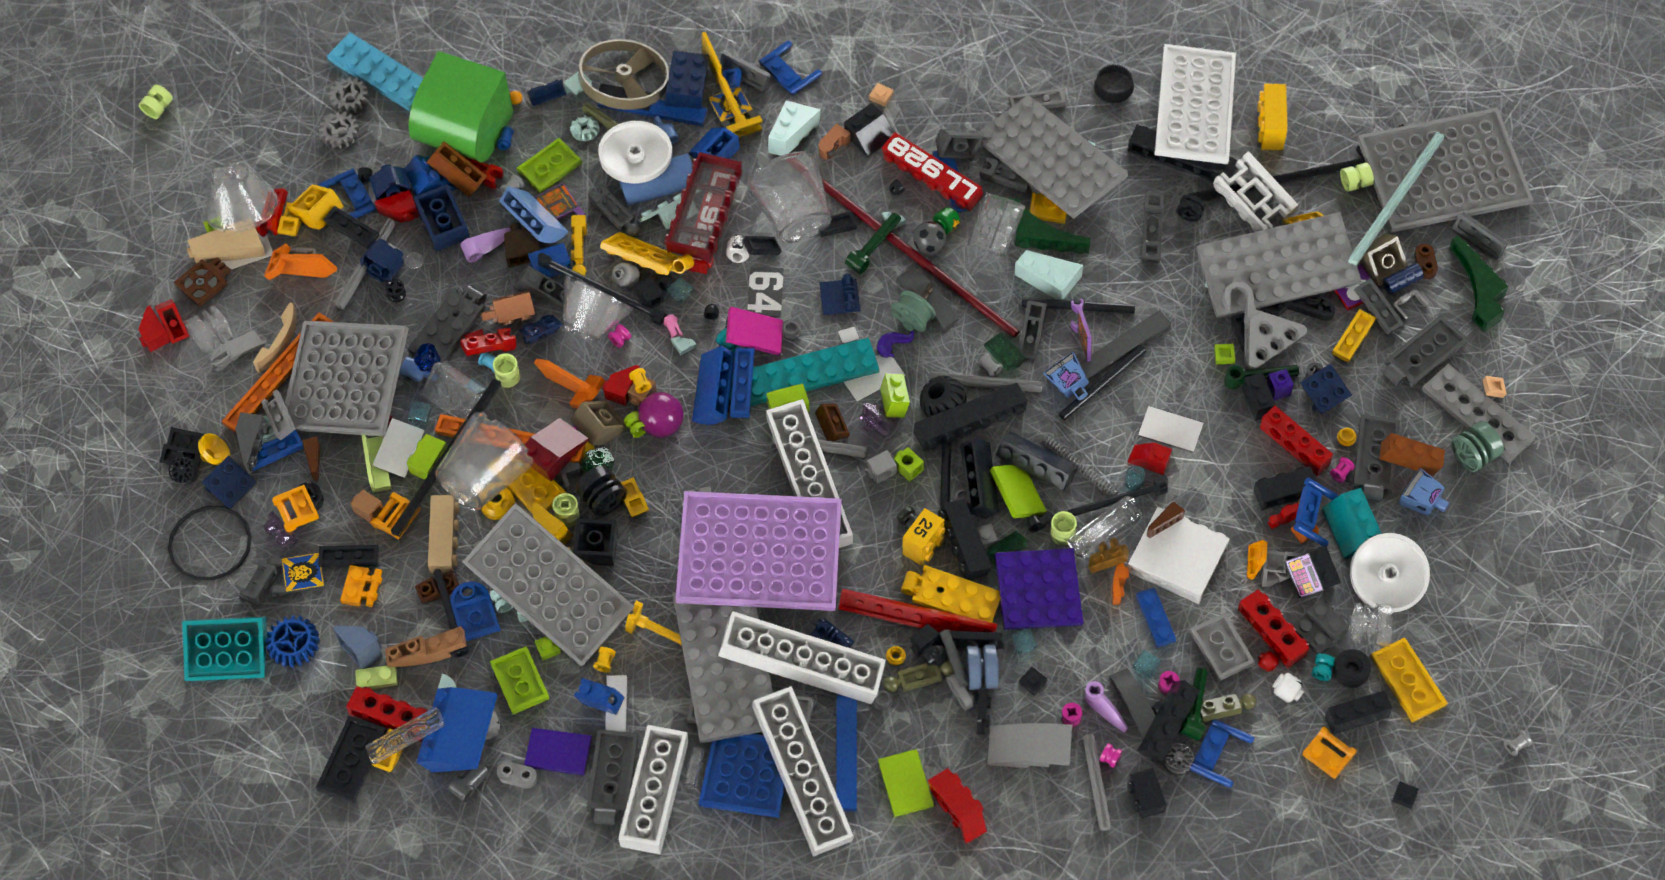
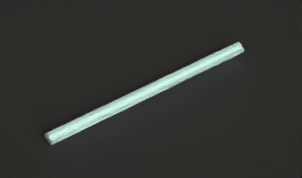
M1436 132L1434 137H1432L1417 159V162H1415L1394 195H1392L1353 254L1349 257V263L1357 265L1360 262L1361 257L1364 256L1369 246H1371L1370 244L1373 243L1380 230H1382L1381 228L1384 227L1391 214H1393L1392 212L1395 211L1402 198L1405 197L1414 181H1416L1415 179L1418 178L1427 162H1429V159H1431L1441 142H1443L1444 134Z

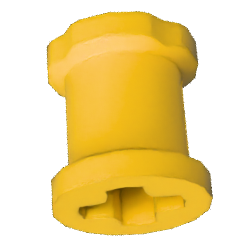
M643 368L635 369L629 374V378L633 380L636 386L635 390L639 394L650 390L652 387L645 376L646 371Z
M600 647L597 662L594 663L593 667L600 672L608 673L611 671L610 665L616 652L611 648Z

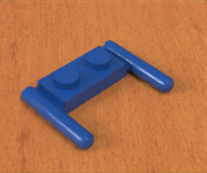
M787 40L760 59L759 64L764 66V69L791 95H794L820 77L822 71L817 69L802 80L778 56L792 46V42Z
M354 168L318 184V186L328 188L340 182L355 209L354 212L349 214L354 218H359L376 210Z
M1308 477L1304 481L1305 486L1302 490L1294 530L1321 546H1328V540L1314 533L1312 529L1315 528L1322 495L1330 500H1334L1339 495Z
M1214 719L1190 770L1231 788L1233 786L1231 779L1213 772L1216 762L1229 735L1248 743L1254 741V736Z

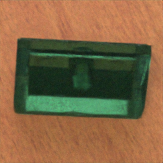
M1002 332L984 344V347L1007 371L1020 367L1025 359V356Z
M1014 531L985 551L988 558L996 566V553L1020 551L1027 547L1028 541L1017 531Z

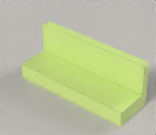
M362 435L368 479L372 493L392 489L389 472L372 466L383 441V436L367 439L366 435Z

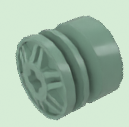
M1484 421L1476 422L1467 431L1461 432L1458 436L1452 438L1451 447L1457 460L1464 468L1471 472H1477L1481 467L1486 466L1488 462L1495 460L1504 452L1503 443L1498 433L1491 425Z

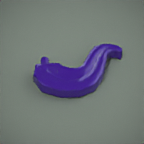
M910 331L909 335L896 332H888L882 335L877 343V352L881 357L888 358L890 356L893 358L895 355L891 353L892 345L894 343H910L914 339V331Z

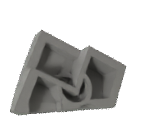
M1267 550V560L1262 566L1261 587H1267L1289 579L1290 576L1284 561L1303 553Z

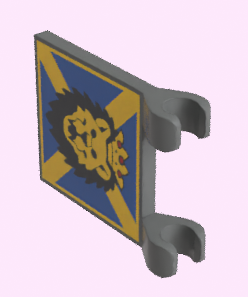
M741 86L730 89L742 115H748L749 119L758 116ZM723 91L707 97L721 126L726 128V126L731 125L730 121L734 120L735 117Z
M319 552L284 558H268L267 564L274 565L276 569L282 567L284 586H271L272 597L278 598L285 594L325 588L323 570L318 565Z

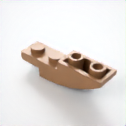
M460 626L427 639L418 636L385 649L387 666H416L452 657V651L467 646L464 629Z

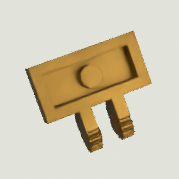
M1112 538L1110 540L1111 549L1108 550L1104 541L1100 542V552L1094 553L1089 559L1088 568L1091 573L1127 562L1129 553L1127 545L1119 546L1117 539Z

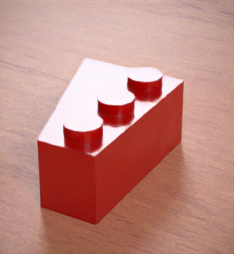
M947 768L928 780L932 795L945 813L948 812L953 818L952 824L954 827L961 828L963 840L966 844L987 832L982 814L984 808L981 802L973 798L970 789L962 785V781L956 773L953 774Z

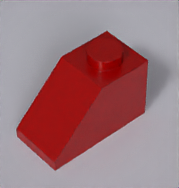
M410 190L375 201L378 214L397 222H408L418 218L417 209Z
M172 299L154 306L172 344L189 337Z
M149 305L146 307L138 328L141 335L138 339L143 347L147 346L149 351L153 352L171 341L163 325Z
M634 365L611 374L609 380H605L602 387L605 399L626 406L629 401L628 391L633 384L629 374L633 370L640 368V366Z
M1155 442L1137 444L1132 449L1128 463L1164 476L1171 459L1172 449Z

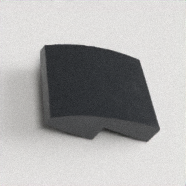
M171 427L168 441L163 446L159 463L170 465L172 460L183 456L193 459L199 466L202 459L200 458L198 442L205 434Z

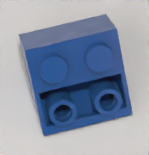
M725 127L711 128L688 152V155L697 159L699 152L730 159L740 149L739 136Z
M415 155L404 168L416 196L447 184L451 191L457 188L426 163L430 157Z

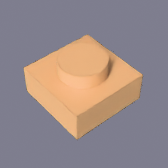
M877 83L869 95V100L885 107L893 95V89Z
M1485 376L1483 385L1486 396L1504 398L1507 393L1503 378Z

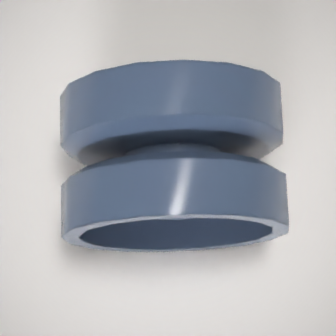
M995 644L983 647V658H980V650L977 645L967 646L966 660L969 690H980L982 677H984L987 689H998L999 663Z

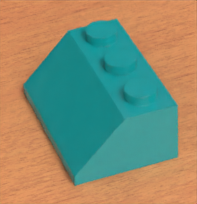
M1361 488L1342 493L1322 507L1323 514L1344 559L1353 557L1359 546L1369 538L1382 534Z

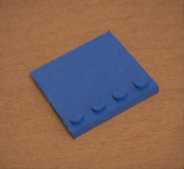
M748 734L712 741L698 802L699 806L779 818L785 786L764 735Z

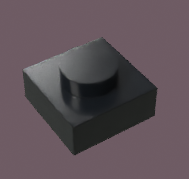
M1033 667L1019 680V684L1033 695L1047 682V678Z
M1399 781L1392 802L1412 809L1419 788Z

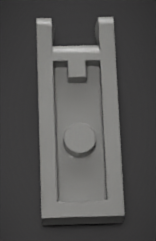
M275 390L273 391L275 398L272 401L268 402L266 399H263L261 403L276 438L282 440L295 430V426L280 392Z

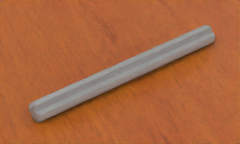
M389 218L385 220L378 231L380 235L378 239L387 240L395 227L394 220ZM360 262L335 301V306L341 310L345 308L366 274L367 267L365 265L362 267Z
M931 371L929 381L937 376H950L964 386L1001 389L1018 383L1022 391L1042 392L1043 387L1041 381L935 371Z

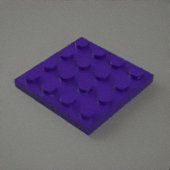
M1074 548L1000 552L995 554L1004 630L1083 625Z

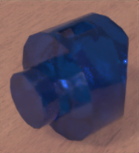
M432 343L420 345L413 361L420 371L433 372L438 368L441 357Z

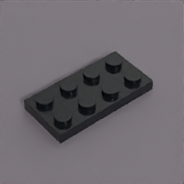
M348 716L316 785V789L354 803L374 761V758L370 757L372 754H377L378 751L376 749L369 754L367 748L382 743V741L378 743V740L384 739L387 732L386 728Z

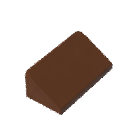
M821 404L817 408L815 414L827 441L834 442L850 436L837 404Z

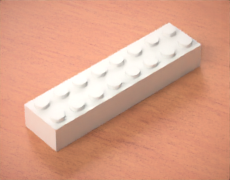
M803 399L766 410L767 422L794 496L839 499ZM842 504L839 548L853 544V534Z
M733 611L728 620L718 654L719 657L868 704H872L877 696L886 661L876 656Z
M792 686L754 700L753 710L813 856L852 842L853 833Z

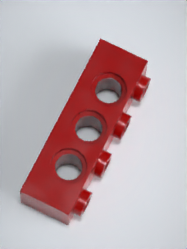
M1276 405L1262 417L1260 429L1306 468L1311 467L1313 474L1317 477L1331 464L1333 453Z
M1257 589L1239 602L1238 611L1288 669L1307 656L1309 651L1307 641L1299 637L1294 626L1291 623H1287L1283 618L1282 612L1271 604L1269 597L1265 593ZM1258 611H1264L1266 615H1261ZM1274 625L1277 626L1279 629L1274 630L1270 626ZM1288 640V641H1290L1292 644H1291V645H1287V644H1285L1283 641Z
M356 686L346 705L349 715L394 731L415 719L425 720L429 715V712L422 707L414 708L406 701L400 700L398 702L387 694L382 693L380 695L374 693L369 687L361 688ZM370 703H376L374 707H368ZM388 710H394L392 714H386ZM406 717H412L410 721H404ZM426 720V721H424V722H423V721H414L413 723H411V724H409V725H407V726H405V727L407 728L408 726H411V725H413V724H415V723H428V720ZM414 725L402 734L409 732L410 738L413 737V739L422 742L425 729L419 726L426 728L427 725Z

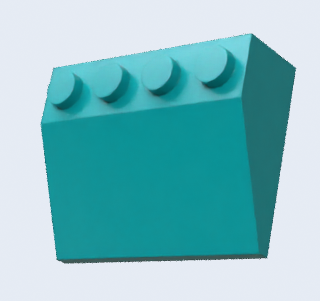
M266 616L182 621L185 681L265 678L267 645L265 643V639H267Z

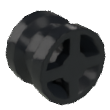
M399 279L390 280L385 286L389 300L395 303L403 301L406 297L403 282Z

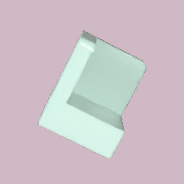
M578 72L563 82L567 94L573 92L576 95L583 90L579 84ZM583 73L586 80L592 85V81Z

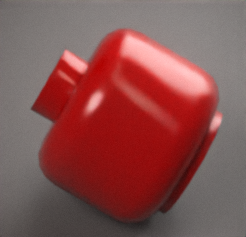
M1270 650L1265 653L1262 652L1258 656V659H1260L1258 666L1267 672L1273 671L1279 664V657Z

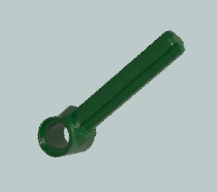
M892 213L861 250H853L849 253L845 264L859 274L864 273L869 266L870 255L901 221V217L897 213Z
M1232 365L1227 370L1224 384L1230 389H1237L1240 385H1243L1245 377L1263 373L1264 378L1268 379V374L1287 369L1290 377L1298 376L1299 367L1297 365L1244 370V368L1238 365Z
M1199 667L1195 672L1193 686L1200 690L1179 730L1180 733L1196 741L1202 737L1205 731V724L1202 723L1200 712L1207 671L1206 668Z

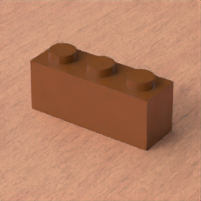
M444 141L426 162L469 198L487 177Z
M1391 433L1381 442L1380 460L1415 471L1421 468L1431 476L1443 467L1444 449Z

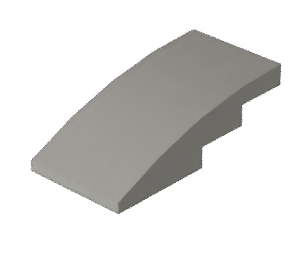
M1025 723L990 726L987 765L1028 768V765L1049 767V764L1069 766L1072 725Z

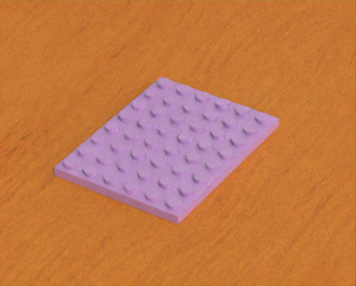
M684 491L676 603L835 611L842 499Z

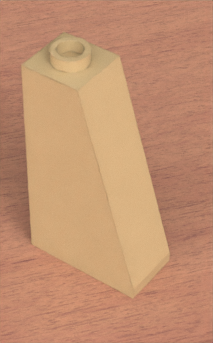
M251 217L187 240L190 247L186 249L190 259L194 258L196 263L201 259L206 263H210L215 258H219L221 261L266 255Z

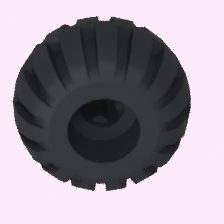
M937 376L928 381V384H925L920 393V406L927 417L954 408L967 401L963 385L950 376Z

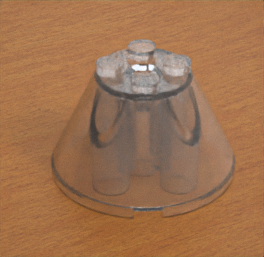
M231 160L228 164L211 171L212 177L205 216L212 228L221 232H225V229H234L235 232H241L262 224L273 215V209L275 206H278V196L275 190L246 165L239 163L238 160Z
M566 275L564 278V329L575 335L577 332L582 333L581 337L591 343L594 340L600 339L632 313L634 309L584 282L572 279L571 276Z

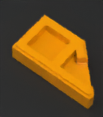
M1260 540L1248 545L1247 578L1250 580L1255 579L1267 560V541Z

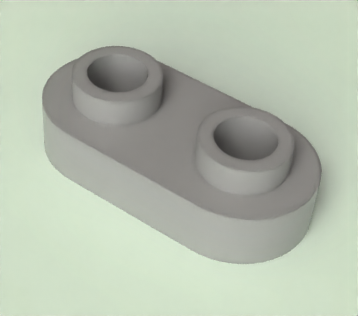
M954 673L946 677L951 691L965 711L973 708L975 699L970 691L967 692L964 687L960 688Z
M503 762L497 768L498 778L505 784L531 788L537 782V774L532 767L513 762ZM510 769V772L504 773V770ZM524 774H530L528 778H523Z

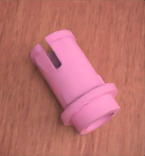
M673 314L666 316L663 324L667 326L671 338L675 337V335L676 337H682L683 333L677 323L678 318Z

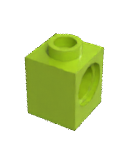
M909 447L903 451L900 450L894 456L897 471L909 482L924 471V461ZM904 462H911V464L906 465Z

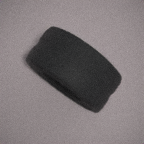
M1348 649L1341 652L1337 656L1333 667L1336 680L1341 685L1349 688L1363 685L1368 680L1371 672L1369 658L1365 653L1356 649ZM1354 664L1358 671L1355 673L1349 672L1347 665Z

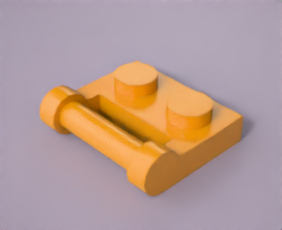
M305 485L279 494L272 499L274 506L278 508L285 523L284 528L286 532H292L299 526L319 519ZM286 501L290 502L297 518L291 519L284 504Z
M392 492L388 502L376 518L370 521V524L374 528L380 529L399 540L400 537L394 536L390 530L401 514H403L410 501ZM399 504L397 508L394 510V512L391 514V516L388 518V520L384 523L383 520L386 518V516L394 507V505ZM419 508V510L416 509V510H417V511H415L416 514L413 515L414 517H411L412 519H410V520H411V521H409L410 523H408V525H406V526H407V527H405L406 529L409 527V525L412 523V521L415 519V517H416V516L418 515V513L421 511V508Z
M1324 726L1303 751L1302 755L1336 779L1358 750L1347 746ZM1326 739L1345 753V757L1342 758L1321 741Z

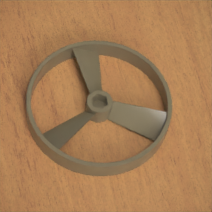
M625 39L602 41L588 48L579 62L578 80L583 91L596 102L611 108L633 110L650 106L660 100L667 89L669 68L666 61L656 50L640 42ZM623 50L636 53L626 64L618 65L616 72L584 65L593 56L607 51ZM654 62L662 70L665 81L657 91L647 95L632 75ZM582 71L614 73L616 82L623 85L628 98L613 97L598 91L590 85Z

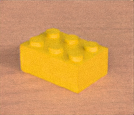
M1264 84L1263 91L1259 92V101L1257 102V112H1259L1257 127H1260L1258 142H1261V150H1283L1287 134L1286 84Z

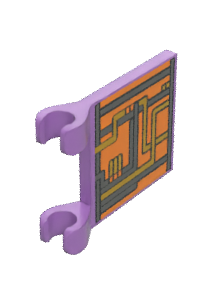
M564 183L534 196L557 221L572 213L575 215H585Z
M1079 299L1080 304L1077 305L1072 300L1071 309L1078 314V324H1074L1073 320H1071V329L1078 334L1086 360L1089 362L1091 361V334L1083 314L1084 301Z

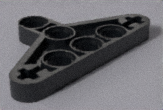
M1320 293L1312 295L1317 298V302H1309L1308 297L1270 305L1278 309L1275 313L1269 312L1267 309L1269 306L1264 307V312L1279 317L1289 309L1328 321L1334 316L1335 306Z

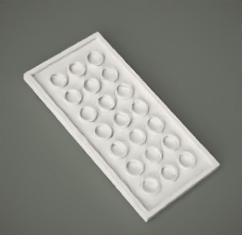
M1164 44L1154 155L1228 164L1236 53Z

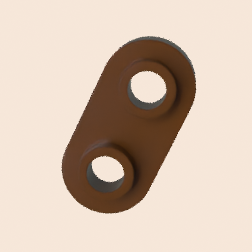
M1419 244L1414 253L1415 261L1423 271V278L1432 279L1436 276L1438 270L1434 249L1429 244Z

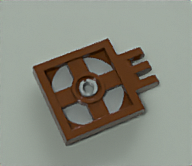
M215 258L209 264L201 259L175 280L174 284L200 308L228 285L224 277L230 273L231 269L224 262H221L219 258Z

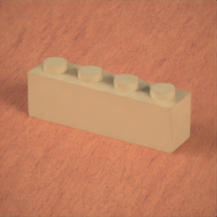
M454 495L431 496L428 568L430 574H434V570L437 568L441 570L442 574H446L451 570L454 572V566H458V557L455 555V549H458V537H455L456 531H459V520L456 519V514L460 513L459 502H456Z

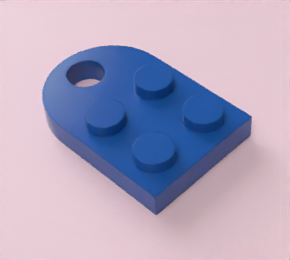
M465 582L454 589L450 602L457 627L461 626L464 629L466 642L501 631L489 592L485 586L478 582ZM464 590H473L470 596L463 595Z

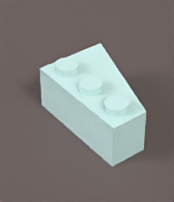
M786 101L768 137V153L786 157L799 145V141L802 138H806L814 127L817 128L820 125V109Z

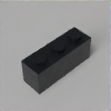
M1299 467L1293 472H1282L1275 477H1265L1255 482L1253 491L1261 510L1298 501L1305 486V479L1309 477L1316 481L1311 467Z
M1384 690L1328 707L1325 719L1331 733L1337 734L1389 718L1392 705Z

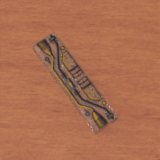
M435 707L366 745L371 762L376 764L445 726L439 709Z

